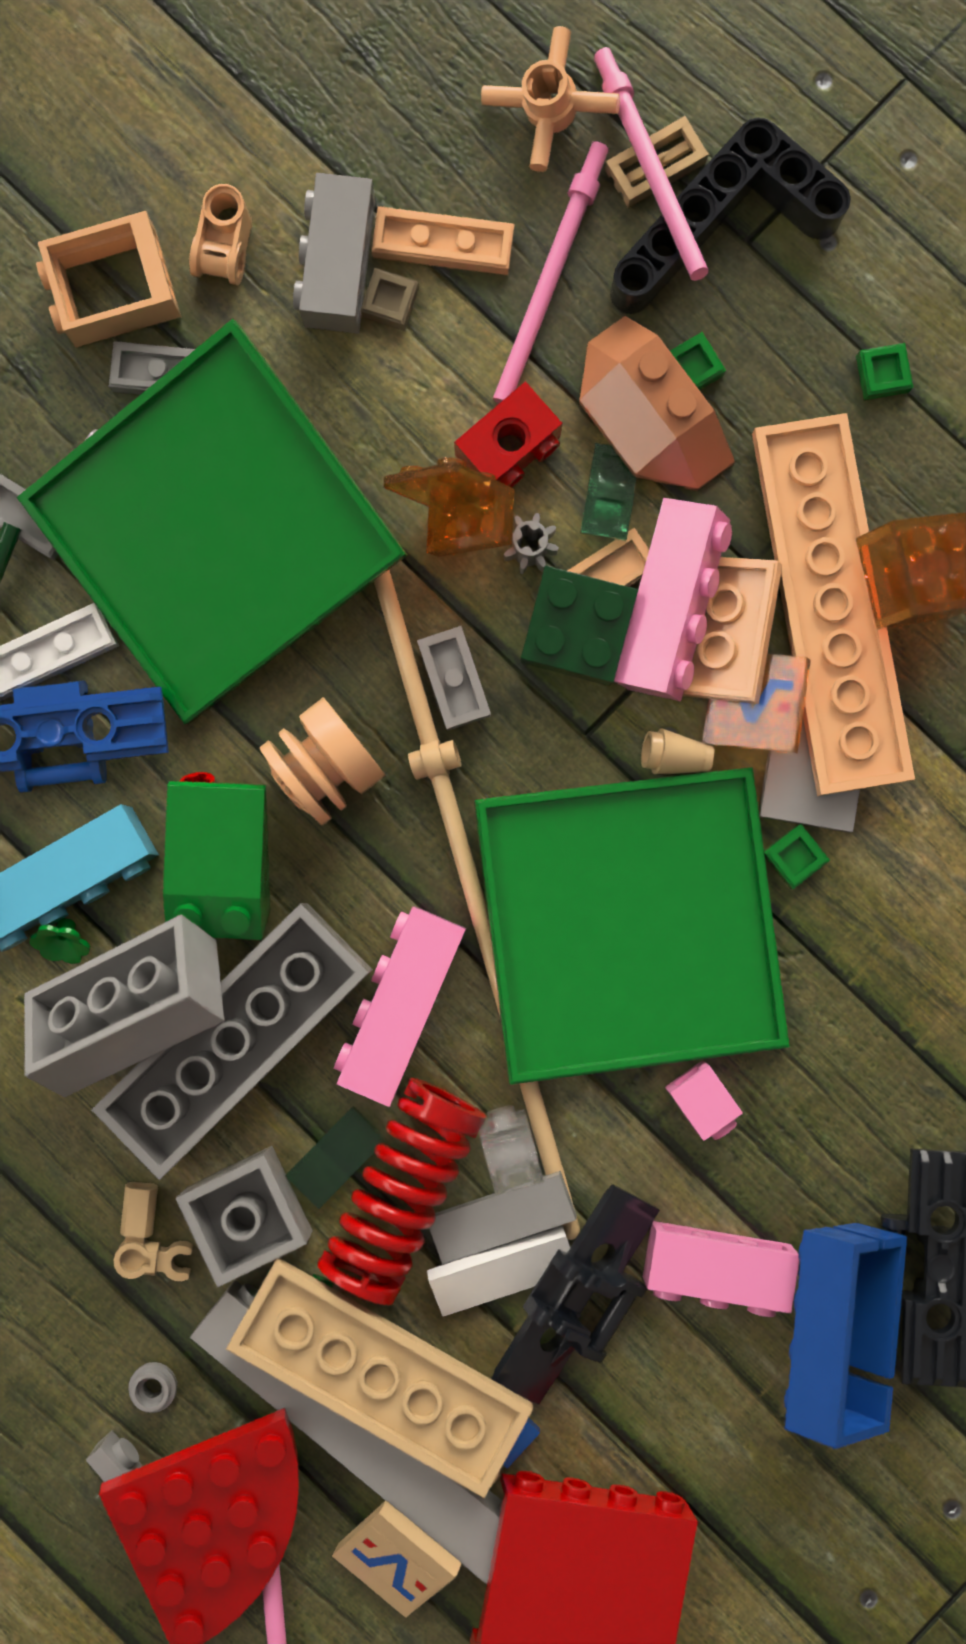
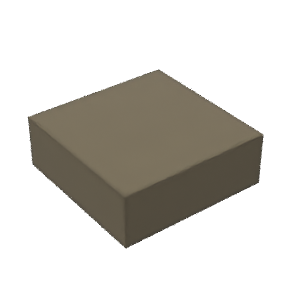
M374 268L360 309L361 317L405 331L419 290L418 282Z

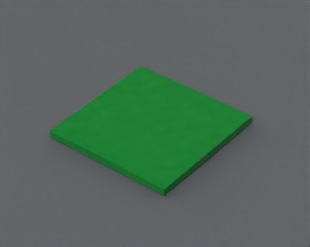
M233 318L17 496L19 502L155 686L162 687L164 698L184 725L193 722L408 555L246 332Z
M753 767L474 800L508 1083L510 1085L790 1047Z

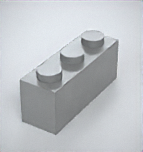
M316 173L314 191L307 190L304 213L305 219L310 220L308 236L302 235L299 244L300 265H305L303 281L296 280L293 292L294 310L300 311L305 328L359 334L361 322L360 309L364 298L375 208L372 179Z

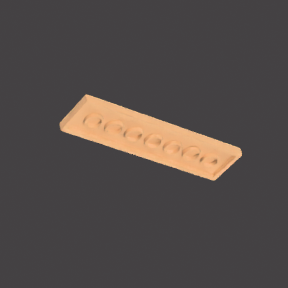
M847 413L755 428L752 433L774 560L782 564L779 588L817 796L915 780Z

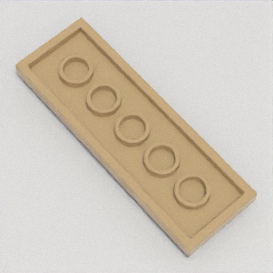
M281 1258L276 1259L226 1350L485 1498L533 1410V1405L530 1401Z

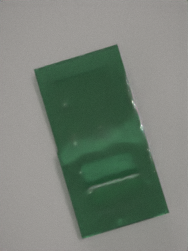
M595 443L580 533L626 541L637 477H634L611 445Z

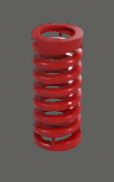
M413 1077L409 1079L404 1094L414 1099L418 1095L424 1100V1104L421 1105L410 1098L402 1097L397 1103L399 1110L423 1122L447 1141L422 1134L396 1120H390L387 1123L386 1131L396 1139L415 1147L437 1165L414 1159L388 1144L379 1143L374 1149V1154L377 1158L399 1170L407 1172L425 1188L406 1184L374 1166L364 1168L362 1176L366 1182L403 1200L415 1212L398 1209L384 1199L362 1189H356L351 1194V1201L355 1206L376 1218L393 1224L404 1236L388 1233L373 1222L351 1212H345L339 1218V1224L345 1231L369 1244L383 1248L394 1260L379 1258L354 1241L335 1235L330 1237L327 1242V1246L332 1253L324 1250L317 1262V1267L329 1280L360 1298L381 1305H392L395 1302L405 1280V1275L410 1272L413 1266L410 1253L418 1252L424 1244V1235L421 1230L430 1228L436 1220L435 1211L432 1206L443 1204L448 1196L447 1188L443 1183L454 1181L459 1174L458 1164L454 1159L465 1158L471 1150L470 1142L465 1135L475 1139L487 1118L482 1111L460 1097L429 1082ZM338 1268L351 1271L361 1276L362 1279L358 1280L356 1278H353L343 1273Z

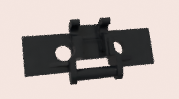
M910 1148L907 1214L881 1215V1226L885 1227L886 1231L905 1235V1230L916 1233L918 1235L917 1240L924 1245L925 1250L924 1278H916L912 1291L903 1290L902 1288L901 1308H903L900 1381L902 1384L966 1387V1151ZM941 1206L951 1207L955 1214L953 1226H931L930 1219L934 1210ZM936 1304H945L951 1311L949 1323L941 1329L930 1328L926 1321L929 1309Z
M611 1184L570 1247V1250L566 1253L558 1249L526 1300L523 1308L527 1312L528 1317L496 1366L491 1380L528 1401L540 1404L574 1350L582 1357L598 1363L603 1362L607 1356V1352L604 1349L637 1296L643 1297L647 1291V1287L641 1281L624 1272V1269L660 1211L656 1206ZM608 1244L604 1257L597 1262H591L594 1251L599 1246ZM595 1291L612 1299L591 1333L579 1319L582 1310ZM552 1327L556 1331L555 1336L549 1342L540 1344L544 1332Z

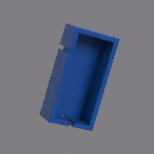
M860 1223L803 1231V1240L798 1252L800 1261L799 1283L794 1297V1309L796 1311L794 1336L789 1347V1357L791 1360L789 1387L784 1398L786 1430L834 1449L889 1432L893 1387L848 1372L850 1365L887 1379L894 1378L907 1236Z

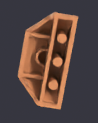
M624 316L588 342L579 403L634 477L698 491L735 463L715 410L657 334Z

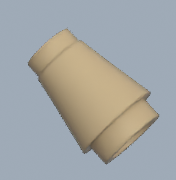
M660 728L658 732H647L641 752L642 767L651 769L653 774L710 772L714 760V748L712 745H705L702 742Z

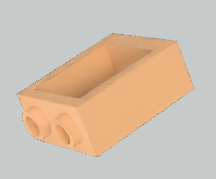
M146 211L38 242L43 261L36 262V266L46 291L52 290L55 305L49 306V311L58 334L65 333L76 348L181 317L158 235ZM137 248L152 298L79 319L65 269Z

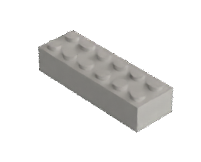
M300 903L221 981L224 1022L140 1061L92 1111L160 1180L373 969L308 903Z

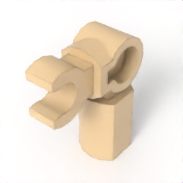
M143 1182L125 1184L120 1234L125 1236V1240L120 1244L113 1259L117 1273L124 1278L134 1279L142 1275L155 1276L157 1272H164L173 1281L188 1280L191 1268L178 1267L175 1265L173 1257L178 1254L191 1255L194 1244L180 1240L172 1243L169 1247H161L160 1242L148 1241L146 1239L153 1235L158 1185Z

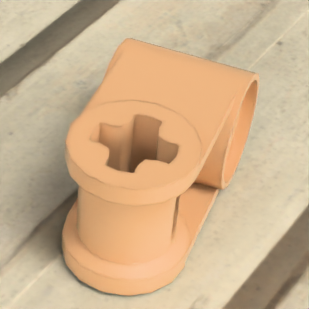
M218 184L211 187L203 198L197 232L191 245L189 267L193 277L200 278L203 274L226 278L230 284L238 286L244 274L246 249L252 228V219L241 193L229 184ZM227 208L237 209V213L232 219H218L219 214Z

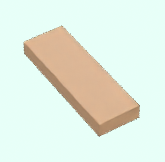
M377 207L371 251L372 257L508 275L514 224Z

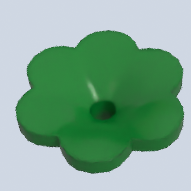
M67 918L59 920L56 927L52 925L40 926L37 933L31 935L29 941L33 948L40 950L43 958L50 961L63 960L70 964L81 962L82 957L88 955L91 948L90 943L80 938V934L75 930L76 923Z

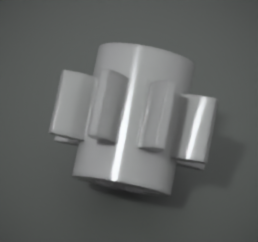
M539 513L533 516L532 521L525 522L516 515L514 517V533L504 531L501 535L503 542L512 544V548L504 553L505 562L515 558L520 563L521 574H524L527 566L537 565L538 569L543 572L546 565L545 554L556 556L559 547L548 543V539L555 535L556 527L554 525L545 529L539 523ZM527 536L531 541L539 539L537 551L533 552L529 546L521 549L522 537Z

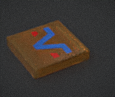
M767 654L759 704L708 699L702 743L713 746L798 754L811 660L803 656Z

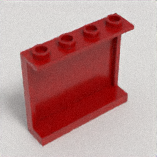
M518 1471L516 1475L501 1473L500 1482L504 1491L480 1624L479 1628H472L470 1644H676L698 1520L686 1500L677 1494L666 1491L657 1492L656 1496L639 1494L631 1487L618 1484L611 1485L610 1489L591 1487L588 1482L578 1478H565L563 1482L544 1480L541 1475L531 1471Z

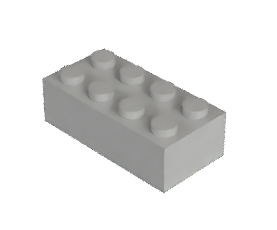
M179 915L24 993L25 1076L66 1097L224 1022L216 940L186 917Z

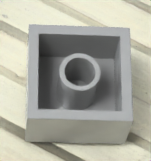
M273 1146L187 1186L176 1197L177 1203L217 1288L306 1245L313 1232Z

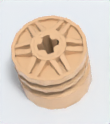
M324 697L299 716L301 724L308 734L306 739L301 742L284 728L278 732L290 749L286 755H283L269 740L259 747L267 760L272 777L300 810L313 816L322 826L332 819L330 813L320 801L326 795L339 810L342 811L347 807L345 799L338 789L341 783L345 781L354 790L363 794L386 776Z

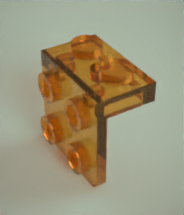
M442 458L437 461V465L424 468L419 466L402 467L400 473L384 476L383 485L389 491L429 507L426 553L436 557L512 545L515 489L496 481V476L493 474L477 472L467 467V463L464 460L457 458Z

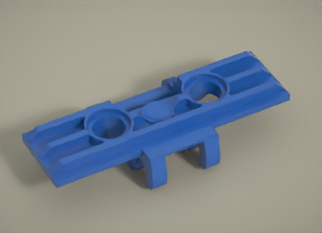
M75 681L13 689L14 703L0 705V726L10 725L16 733V741L9 750L0 751V772L14 771L17 789L20 793L31 792L35 786L93 780L94 784H103L107 780L106 760L169 753L162 687L84 695L88 694L87 683L85 681ZM96 714H104L110 721V732L104 739L96 741L93 736V719L91 717ZM74 745L80 748L83 747V753L86 754L87 762L32 768L31 755L43 752L44 748Z

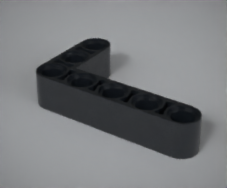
M759 117L744 123L677 197L683 214L696 212L704 219L701 222H692L686 218L699 248L752 189L805 235L817 240L827 239L835 234L850 207L851 201L849 190L843 182L777 125L766 118ZM746 146H757L761 148L764 153H753L749 151ZM791 175L798 181V184H789L781 176ZM720 178L727 179L734 187H721L715 180ZM820 204L829 207L833 214L821 213L816 208V205ZM663 215L655 221L615 268L610 297L616 309L623 313L635 314L645 309L684 266V262ZM660 245L667 246L674 254L668 257L660 256L653 248ZM627 279H635L644 288L638 291H630L624 287L622 282Z

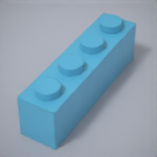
M120 804L0 873L1 952L9 950L27 939L25 931L39 923L41 926L53 925L67 917L69 914L65 908L79 900H82L83 904L86 905L103 897L110 892L107 885L123 876L125 881H129L151 868L148 861L159 854L131 806Z

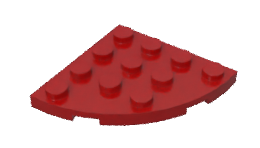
M285 1408L101 1483L99 1497L169 1644H203L222 1632L257 1599L272 1578L284 1556L294 1526L299 1492L298 1452L293 1428Z

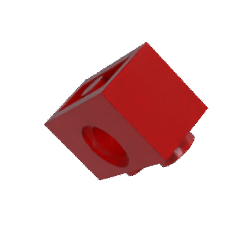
M525 381L454 442L455 456L490 496L494 495L499 489L507 492L521 481L525 476L523 469L533 460L537 459L539 462H542L557 450L561 444L558 439L561 436L563 423ZM514 435L519 437L524 445L517 451H506L498 442L504 436Z

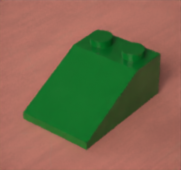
M169 781L167 785L163 880L165 922L183 915L213 938L262 940L270 913L266 785Z

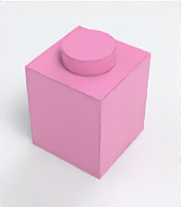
M703 1060L665 1086V1089L703 1141L710 1136L717 1140L728 1134L737 1125L734 1119L743 1114L712 1068Z

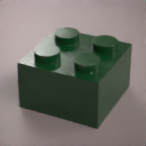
M545 565L520 663L610 686L614 682L638 589Z

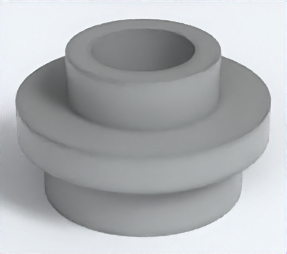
M157 1362L142 1365L130 1379L128 1387L130 1399L138 1409L144 1412L156 1413L166 1409L172 1403L177 1393V1379L173 1371L166 1365ZM155 1379L159 1381L162 1391L158 1393L151 1392L147 1388V1380Z

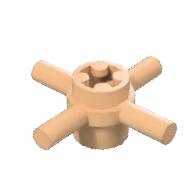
M557 26L553 29L548 60L538 61L529 67L522 79V88L484 85L481 92V102L484 106L524 108L528 120L536 126L529 165L530 169L536 172L547 171L553 134L568 128L573 122L576 112L618 114L620 108V94L577 91L572 78L565 71L571 31L562 26ZM558 93L554 98L551 97V94Z

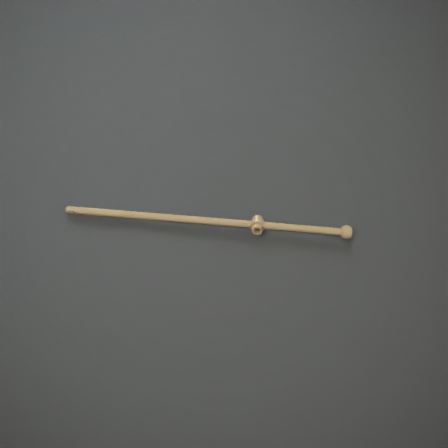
M388 570L376 579L374 584L421 743L420 750L408 753L410 767L416 780L429 777L432 781L500 1016L487 904L449 777L451 769L462 766L459 751L454 740L441 743L438 739L391 573ZM538 1081L520 1083V1089L545 1175L561 1171L571 1198ZM577 1218L575 1221L560 1225L563 1226L568 1240L576 1239L580 1233Z

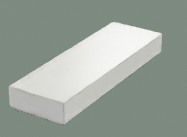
M95 603L0 646V701L13 696V689L37 685L119 647L109 622Z
M563 1226L427 1270L428 1280L442 1316L444 1317L535 1287L558 1249L566 1253L570 1250Z

